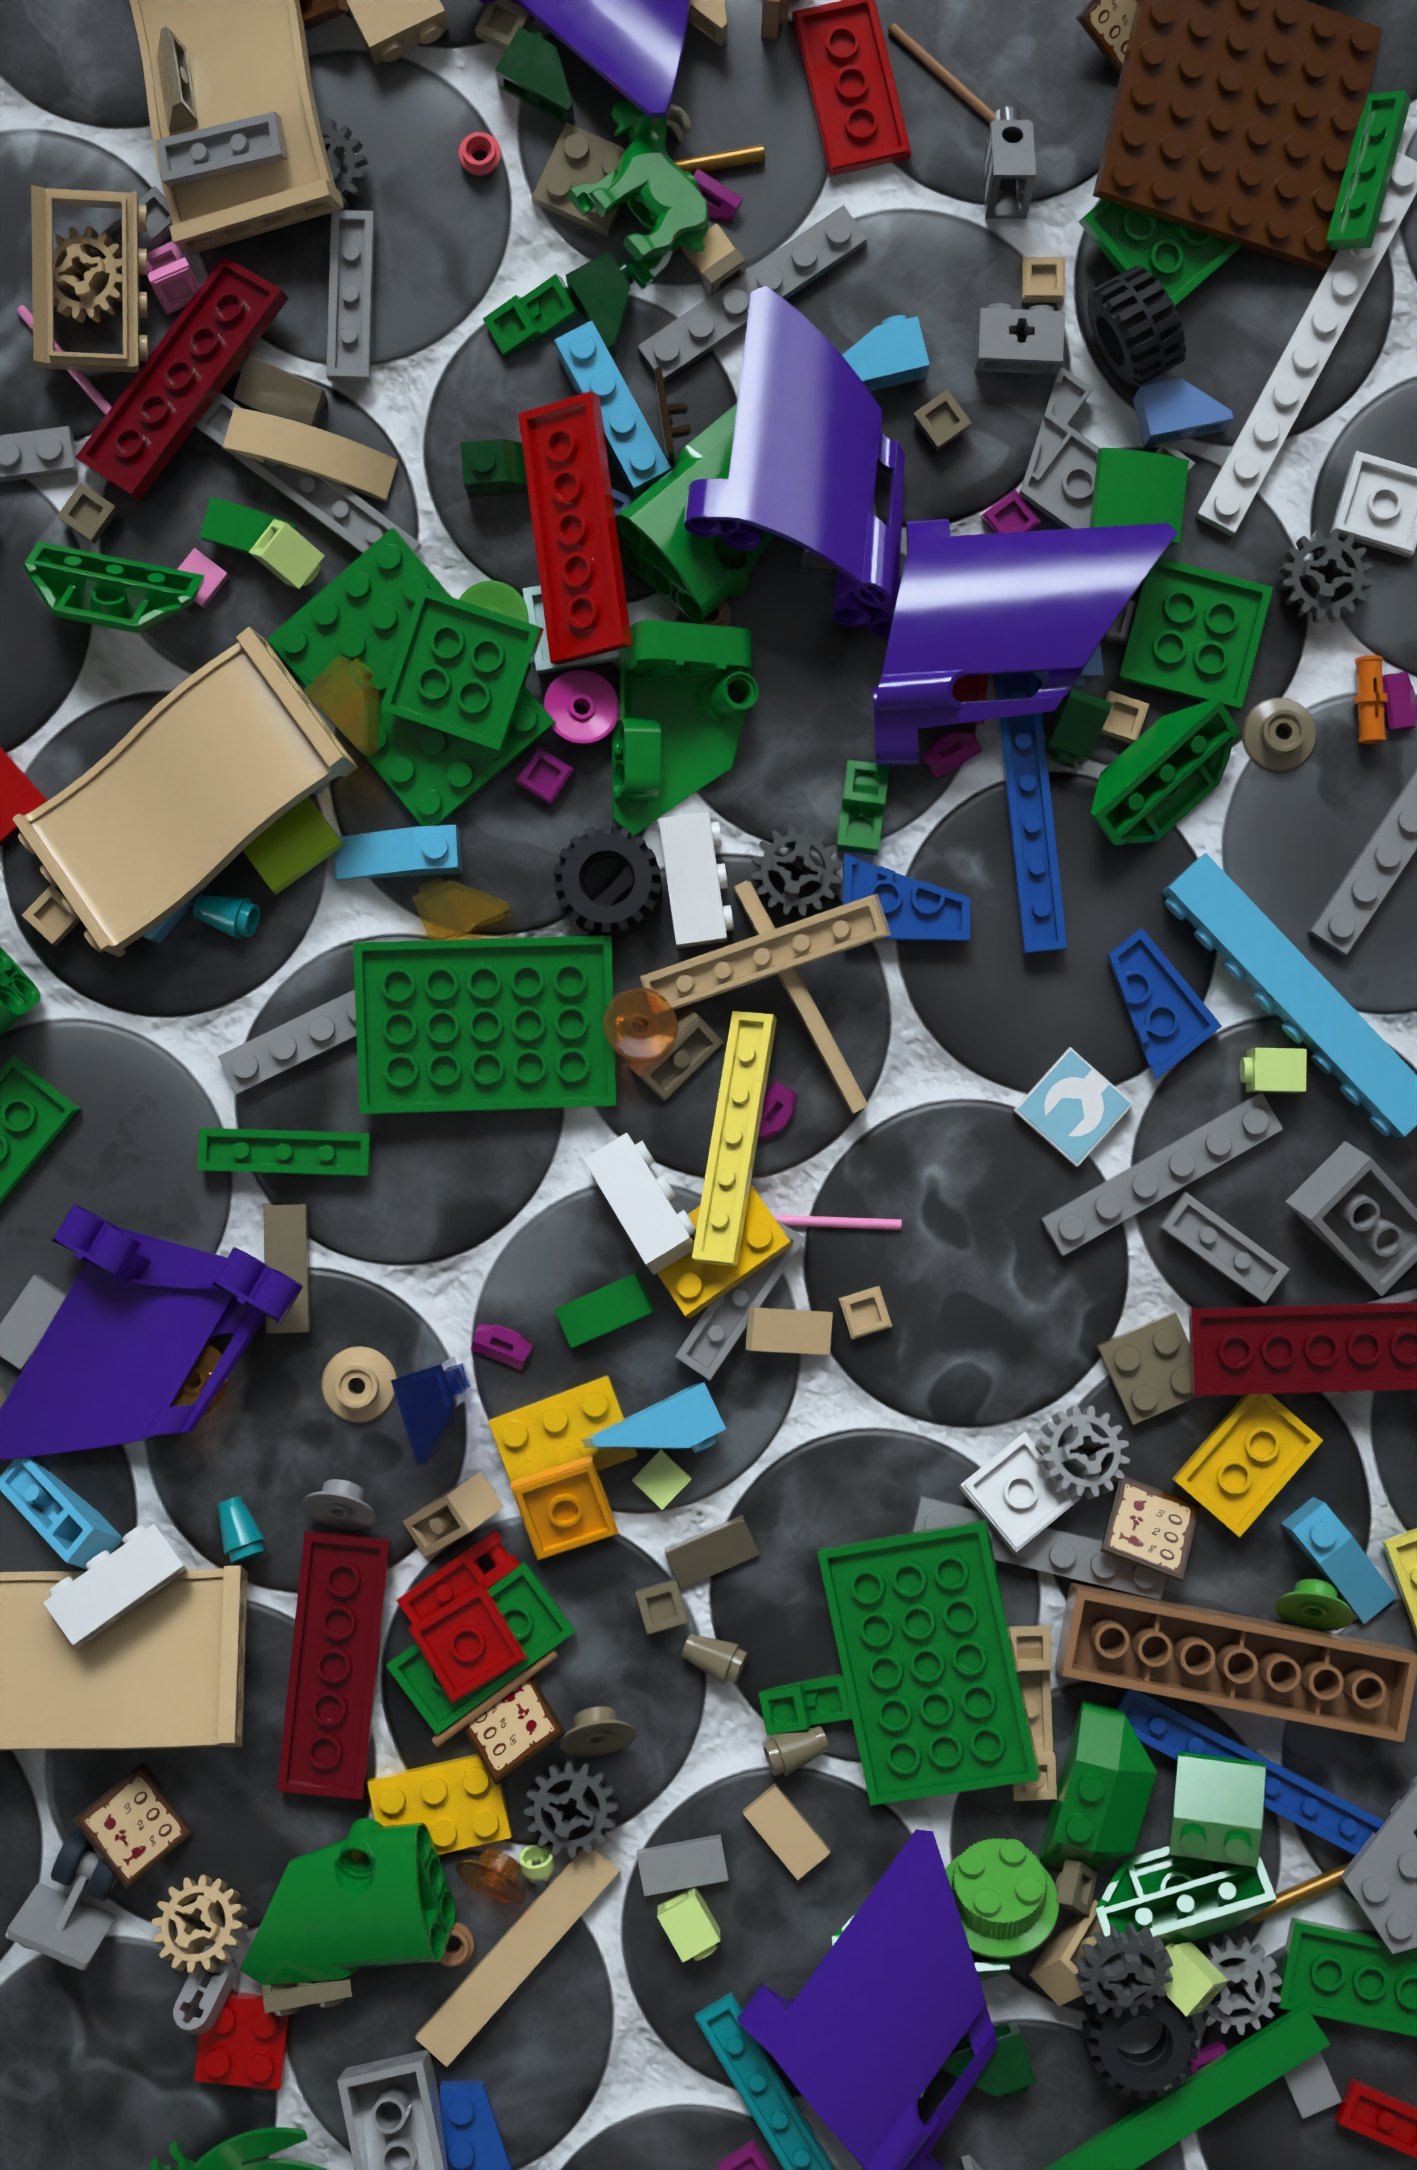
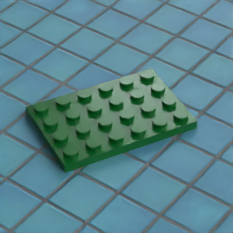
M392 527L268 637L267 640L422 826H439L551 730V726L556 721L545 710L544 706L526 684L503 752L380 710L420 586L452 597L400 533Z
M611 935L353 942L359 1114L616 1106Z
M987 1520L820 1548L817 1554L870 1806L1039 1780L1041 1773Z

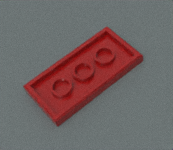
M841 0L792 11L793 25L829 176L910 159L912 152L876 1Z

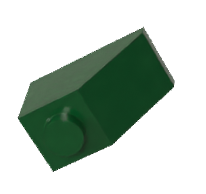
M519 27L495 69L498 88L564 124L566 122L573 124L575 120L573 103L557 47L554 46V42L544 33L536 30L531 33Z
M609 250L566 274L567 288L581 310L585 321H593L613 359L617 355L632 301L630 285L634 284V280L627 272L625 262L621 260L617 263Z
M506 439L460 442L463 482L468 498L528 493L521 442Z
M1072 689L1058 706L1045 744L1046 753L1052 755L1051 760L1059 765L1075 768L1076 764L1083 765L1091 756L1113 703Z
M1015 2019L994 2026L998 2046L973 2086L995 2097L1001 2095L1015 2097L1028 2091L1030 2085L1037 2083ZM968 2035L961 2038L941 2066L942 2070L958 2078L974 2057Z

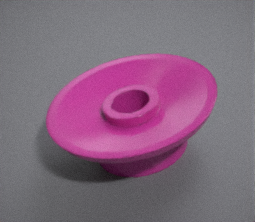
M572 670L557 677L547 689L544 708L556 721L551 726L552 729L564 739L584 744L596 742L607 736L616 725L615 722L619 717L618 696L612 685L601 675L588 670ZM583 705L587 709V714L580 715L576 713L573 706Z

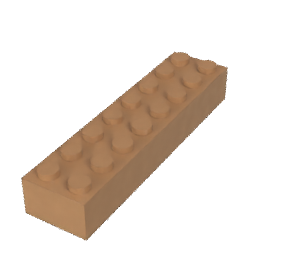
M1070 1582L1055 1668L1061 1676L1404 1742L1417 1675V1654L1402 1646Z

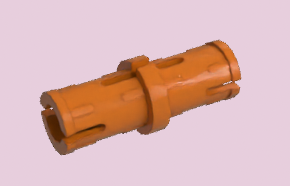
M1379 655L1355 658L1357 695L1353 697V705L1358 707V743L1377 744L1387 741L1385 736L1384 705L1388 703V694L1383 692V657Z

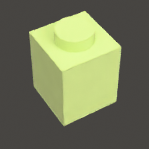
M275 519L248 552L286 585L298 589L302 585H308L315 579L321 568L318 564L325 556L288 523Z
M1252 1048L1247 1050L1246 1057H1242L1240 1061V1081L1246 1083V1092H1306L1307 1049Z
M697 1886L687 1888L658 1905L657 1918L682 1962L692 1957L695 1961H699L717 1949L716 1944L721 1941L720 1928Z
M1191 1941L1176 1945L1170 1943L1165 1948L1173 1963V1966L1169 1968L1173 1980L1172 1982L1163 1983L1166 1995L1186 2017L1201 2013L1226 1985L1228 1980Z

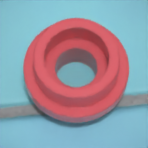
M475 132L468 135L461 142L459 158L466 171L473 175L482 176L493 172L497 168L501 159V151L494 137L484 132ZM483 150L488 155L484 160L477 161L473 158L474 153Z

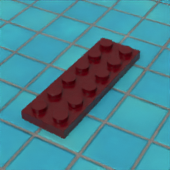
M223 256L149 356L148 361L144 363L75 458L85 467L140 502L288 301V296L279 287Z
M1417 1302L1188 1309L1191 1395L1211 1396L1417 1389Z
M311 1530L304 1532L277 1791L363 1800L365 1796L392 1541L390 1538Z

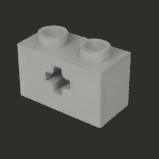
M994 303L988 305L987 308H980L976 321L974 371L1057 375L1063 363L1065 311H1054V308L1048 305H1035L1030 307L1029 310L1012 309L1011 305L1005 303ZM1014 332L1022 333L1021 336L1025 342H1017V335H1014Z

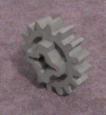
M1073 1405L1066 1410V1414L1061 1410L1051 1416L1053 1423L1048 1422L1041 1427V1431L1047 1437L1041 1438L1035 1443L1036 1447L1044 1450V1455L1037 1458L1036 1463L1041 1465L1047 1464L1049 1469L1042 1476L1044 1480L1054 1477L1058 1481L1055 1491L1059 1493L1068 1487L1070 1488V1498L1074 1500L1081 1497L1083 1492L1088 1500H1092L1099 1496V1491L1103 1494L1114 1489L1112 1482L1117 1483L1125 1477L1118 1467H1123L1130 1463L1129 1458L1121 1455V1450L1129 1446V1442L1125 1440L1118 1441L1116 1436L1122 1430L1121 1425L1111 1428L1107 1424L1110 1414L1106 1412L1097 1418L1095 1417V1407L1091 1405L1085 1408L1082 1414L1079 1407ZM1066 1429L1067 1432L1063 1434L1065 1442L1062 1447H1058L1060 1436ZM1078 1448L1080 1451H1094L1095 1453L1086 1456V1454H1079V1452L1072 1454L1070 1452ZM1107 1457L1106 1466L1102 1472L1101 1462Z
M1223 1935L1222 1946L1219 1947L1211 1940H1208L1207 1947L1209 1953L1204 1956L1228 1981L1240 1982L1245 1992L1232 1986L1227 1988L1225 1985L1203 2010V2021L1206 2025L1210 2026L1217 2020V2026L1221 2033L1224 2034L1227 2033L1230 2025H1234L1239 2035H1244L1245 2024L1249 2022L1257 2030L1260 2029L1261 2025L1258 2017L1263 2014L1266 2017L1272 2018L1274 2014L1268 2007L1269 2003L1281 2002L1280 1995L1272 1989V1987L1282 1984L1280 1976L1272 1972L1277 1967L1271 1956L1264 1958L1266 1951L1259 1943L1250 1949V1942L1245 1936H1241L1237 1945H1234L1228 1935ZM1229 1958H1235L1234 1960L1223 1961ZM1258 1970L1261 1978V1986L1259 1993L1255 1991L1254 1984L1256 1979L1259 1977L1257 1974Z

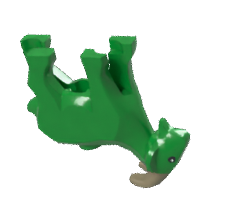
M620 101L614 105L611 113L618 127L614 135L620 136L628 133V137L632 141L609 175L592 185L579 184L571 188L567 197L582 216H585L596 207V212L601 218L626 201L630 210L641 224L651 232L649 235L631 234L623 241L626 249L634 257L633 260L629 261L626 270L640 288L644 289L668 265L673 252L682 247L694 253H700L705 249L703 239L709 227L707 222L709 219L708 205L706 199L699 191L695 177L689 172H683L666 153L665 140L667 131L677 143H681L683 141L681 129L684 132H688L691 129V122L686 112L680 106L671 104L667 117L649 118L631 101Z

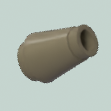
M690 1633L681 1657L689 1660L690 1663L723 1685L726 1681L735 1685L743 1670L748 1652L739 1649L740 1644Z
M821 1726L771 1735V1740L762 1743L766 1760L774 1776L782 1773L788 1776L822 1753L829 1751L828 1741Z

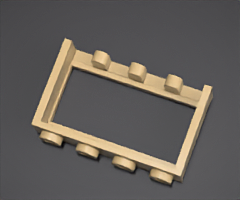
M31 185L33 361L37 369L138 373L140 361H148V335H140V318H148L147 292H140L139 275H147L148 269L147 249L139 248V232H147V205H139L136 191L127 193L51 189ZM52 205L122 209L123 354L54 351Z

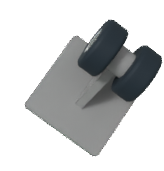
M74 1830L68 1835L51 1872V1879L65 1886L71 1885L76 1876H78L70 1895H66L43 1884H37L9 1925L5 1937L19 1943L24 1948L33 1949L57 1959L64 1965L86 1970L111 1929L115 1915L81 1900L86 1887L89 1896L100 1901L107 1900L118 1880L100 1856L89 1851L91 1844L81 1832Z

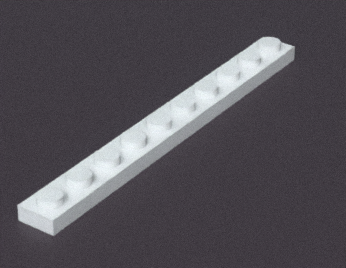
M1397 151L1372 247L1341 249L1336 252L1195 518L1231 537L1235 534L1417 193V161Z

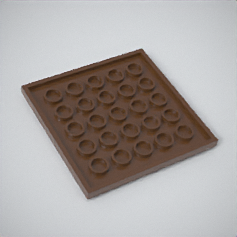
M1138 0L1093 196L1323 272L1329 268L1333 251L1329 247L1326 238L1358 121L1366 105L1383 28L1306 0Z

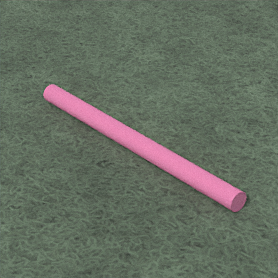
M24 305L19 306L16 312L33 331V315ZM54 340V351L64 352ZM67 370L100 410L107 415L112 406L81 370Z
M774 1215L777 1220L786 1226L901 1230L902 1226L901 1219Z

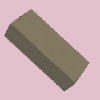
M167 27L161 28L157 62L168 130L175 132L197 125L198 118L187 49Z
M248 354L244 361L233 399L256 411L314 427L327 400V396L321 387Z
M687 1007L629 1064V1067L665 1102L724 1042L699 1015Z
M743 1515L665 1548V1555L682 1589L760 1555Z

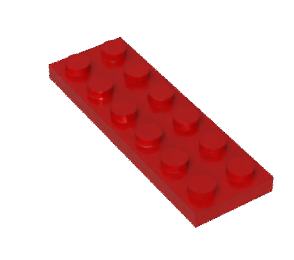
M589 391L518 414L550 663L558 665L632 646L600 399L598 394Z

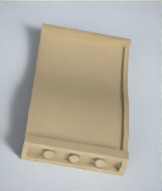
M129 0L142 57L150 127L160 178L157 139L271 112H276L282 120L287 160L171 187L162 182L173 224L169 226L172 242L187 254L193 255L344 209L341 192L335 186L318 118L299 0ZM164 27L170 29L187 49L198 118L197 125L175 132L168 130L157 62L161 28Z
M250 627L246 628L236 637L239 641L238 643L209 661L157 703L106 756L85 774L27 815L18 813L12 818L21 831L18 834L20 842L30 853L37 854L43 863L40 867L41 873L49 883L60 888L65 896L62 899L64 907L77 920L81 919L87 928V931L84 932L85 938L100 953L105 951L117 957L123 956L126 953L125 947L155 928L186 904L227 867L257 836L282 815L338 776L345 778L358 768L266 639Z
M242 1566L186 1570L78 1649L71 1644L43 1602L51 1597L48 1591L58 1582L69 1576L74 1581L85 1572H0V1751L242 1747L248 1572Z

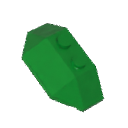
M39 541L24 563L26 574L52 616L133 633L151 632L191 606L204 583V575Z
M1215 698L1162 716L1100 773L1090 814L1112 844L1124 845V843L1158 841L1220 784L1230 758L1232 744L1236 742L1240 733L1239 728L1221 700Z
M1082 1700L1057 1785V1799H1053L1036 1859H1040L1039 1863L1063 1869L1065 1859L1082 1862L1089 1868H1094L1134 1852L1157 1771L1124 1711Z
M1169 1846L1122 1860L1102 1899L1099 1900L1095 1907V1911L1104 1937L1110 1935V1925L1115 1924L1119 1932H1124L1128 1923H1133L1137 1933L1144 1927H1148L1153 1938L1160 1936L1166 1947L1170 1943L1174 1945L1186 1943L1233 1929L1277 1902V1898L1261 1857L1258 1858V1866L1253 1867L1169 1855Z

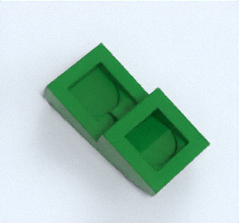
M555 274L525 296L515 295L485 316L483 320L502 354L507 356L546 336L582 312L562 277Z
M211 496L199 537L202 541L243 552L245 556L254 558L248 552L274 519L288 523L295 530H297V526L269 514Z
M847 761L836 843L838 851L878 855L890 766L876 767V763Z
M638 1272L554 1309L571 1348L655 1311Z
M843 1673L794 1682L762 1690L758 1693L767 1735L806 1730L815 1724L852 1719Z

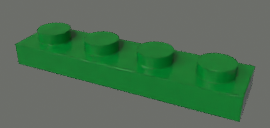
M1406 90L1373 93L1367 96L1365 108L1358 121L1326 238L1331 250L1372 247L1411 103Z
M199 1128L197 1170L370 1176L372 1134Z

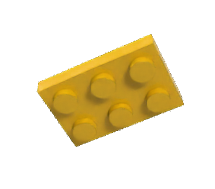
M751 1183L737 1267L695 1262L691 1259V1252L657 1274L683 1314L690 1319L793 1246V1243ZM700 1206L687 1214L695 1228H697ZM695 1234L691 1235L693 1241L695 1240Z
M609 1375L488 1420L510 1481L591 1454L598 1471L638 1456L636 1449L585 1448L582 1439L625 1419Z
M1245 1394L1172 1480L1235 1535L1241 1537L1322 1443L1323 1439L1271 1394Z
M478 1754L374 1777L367 1781L375 1821H378L384 1827L413 1823L426 1824L438 1855L512 1838L513 1833L501 1782L498 1785L494 1784Z

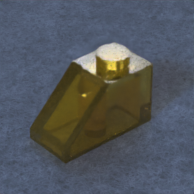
M339 655L304 692L362 754L373 756L378 751L379 690L370 681L375 675L359 658L356 657L351 661Z
M442 878L422 884L418 887L420 893L412 896L430 940L457 939L513 914L507 901L453 880L443 882Z

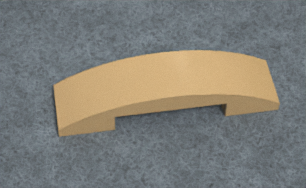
M237 407L233 409L222 447L223 450L263 463L264 459L346 485L353 492L385 502L398 460L382 452L331 432L282 417Z
M1010 1626L1041 1777L1037 1781L1012 1784L1013 1800L1057 1799L1050 1670H1052L1051 1626Z

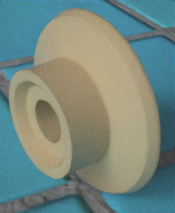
M350 1347L337 1353L326 1365L321 1380L322 1395L329 1409L339 1418L353 1423L369 1422L382 1416L392 1405L397 1392V1376L390 1361L380 1352L368 1347ZM353 1378H360L364 1381L365 1389L362 1393H356L352 1390L351 1381Z

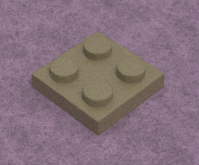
M566 122L532 195L533 204L609 237L624 202L611 210L603 218L596 212V207L585 216H582L568 199L567 195L571 188L579 184L592 185L609 175L617 166L626 148Z
M1171 1312L1096 1345L1130 1424H1137L1198 1397L1191 1395L1190 1343L1176 1312Z

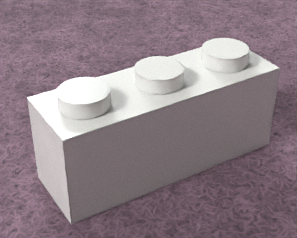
M709 811L658 818L677 949L727 942L726 931L734 930L731 905L722 906L720 889H727L728 883L725 863L716 864L714 848L722 847L719 822L710 823Z
M625 1133L583 1159L644 1263L653 1275L693 1251L694 1241L691 1235L696 1233V1228L685 1210L678 1214L675 1212L669 1201L675 1198L676 1195L663 1175L657 1179L654 1177L648 1166L655 1163L643 1141L634 1144L628 1133Z
M144 1524L137 1526L122 1538L124 1545L112 1554L107 1550L99 1553L86 1563L85 1566L88 1571L74 1581L69 1576L58 1582L48 1591L51 1597L44 1601L43 1604L71 1644L77 1649L187 1570L155 1524L148 1528Z

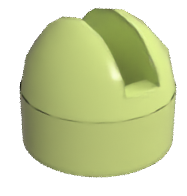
M530 1845L520 1852V1871L527 1881L531 1883H536V1881L543 1879L546 1881L553 1874L554 1859L552 1850L548 1846ZM540 1861V1865H532V1863Z

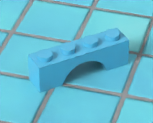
M591 320L554 340L557 357L577 393L583 394L591 391L599 395L605 440L616 467L633 498L636 499L671 470V466Z

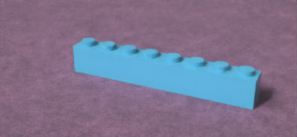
M1207 853L1197 858L1162 891V894L1167 898L1164 903L1169 911L1180 920L1186 918L1197 929L1194 932L1196 939L1209 951L1215 948L1226 960L1223 963L1226 971L1237 981L1241 982L1244 979L1255 991L1252 997L1257 1004L1268 1013L1274 1011L1284 1021L1281 1025L1284 1032L1294 1042L1298 1044L1302 1041L1314 1053L1311 1056L1314 1064L1325 1074L1329 1075L1332 1072L1343 1084L1340 1087L1341 1092L1353 1104L1358 1106L1361 1103L1372 1114L1369 1120L1381 1134L1386 1137L1391 1134L1393 1138L1405 1137L1417 1126V1075Z

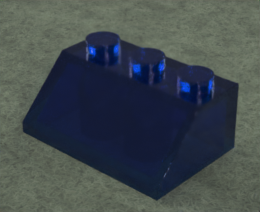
M454 1356L406 1371L391 1380L417 1465L427 1463L440 1450L467 1398L466 1390L471 1387L464 1363L457 1364Z

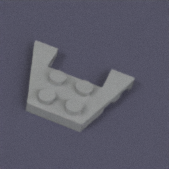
M1062 367L1056 376L1019 495L1064 529L1090 528L1098 449L1100 448L1068 424L1093 389ZM1166 441L1156 451L1157 454L1189 460L1188 472L1195 464V462Z
M1417 1776L1412 1781L1414 1785L1402 1800L1398 1799L1391 1808V1815L1376 1834L1372 1833L1340 1875L1392 1954L1417 1947V1837L1414 1834V1830L1417 1829Z

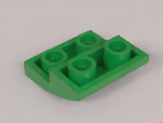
M1104 447L1098 449L1090 528L1168 523L1178 532L1169 546L1180 544L1189 460L1129 449Z

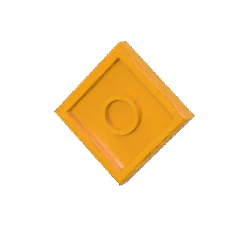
M592 1454L510 1481L511 1490L538 1561L619 1534L616 1520Z

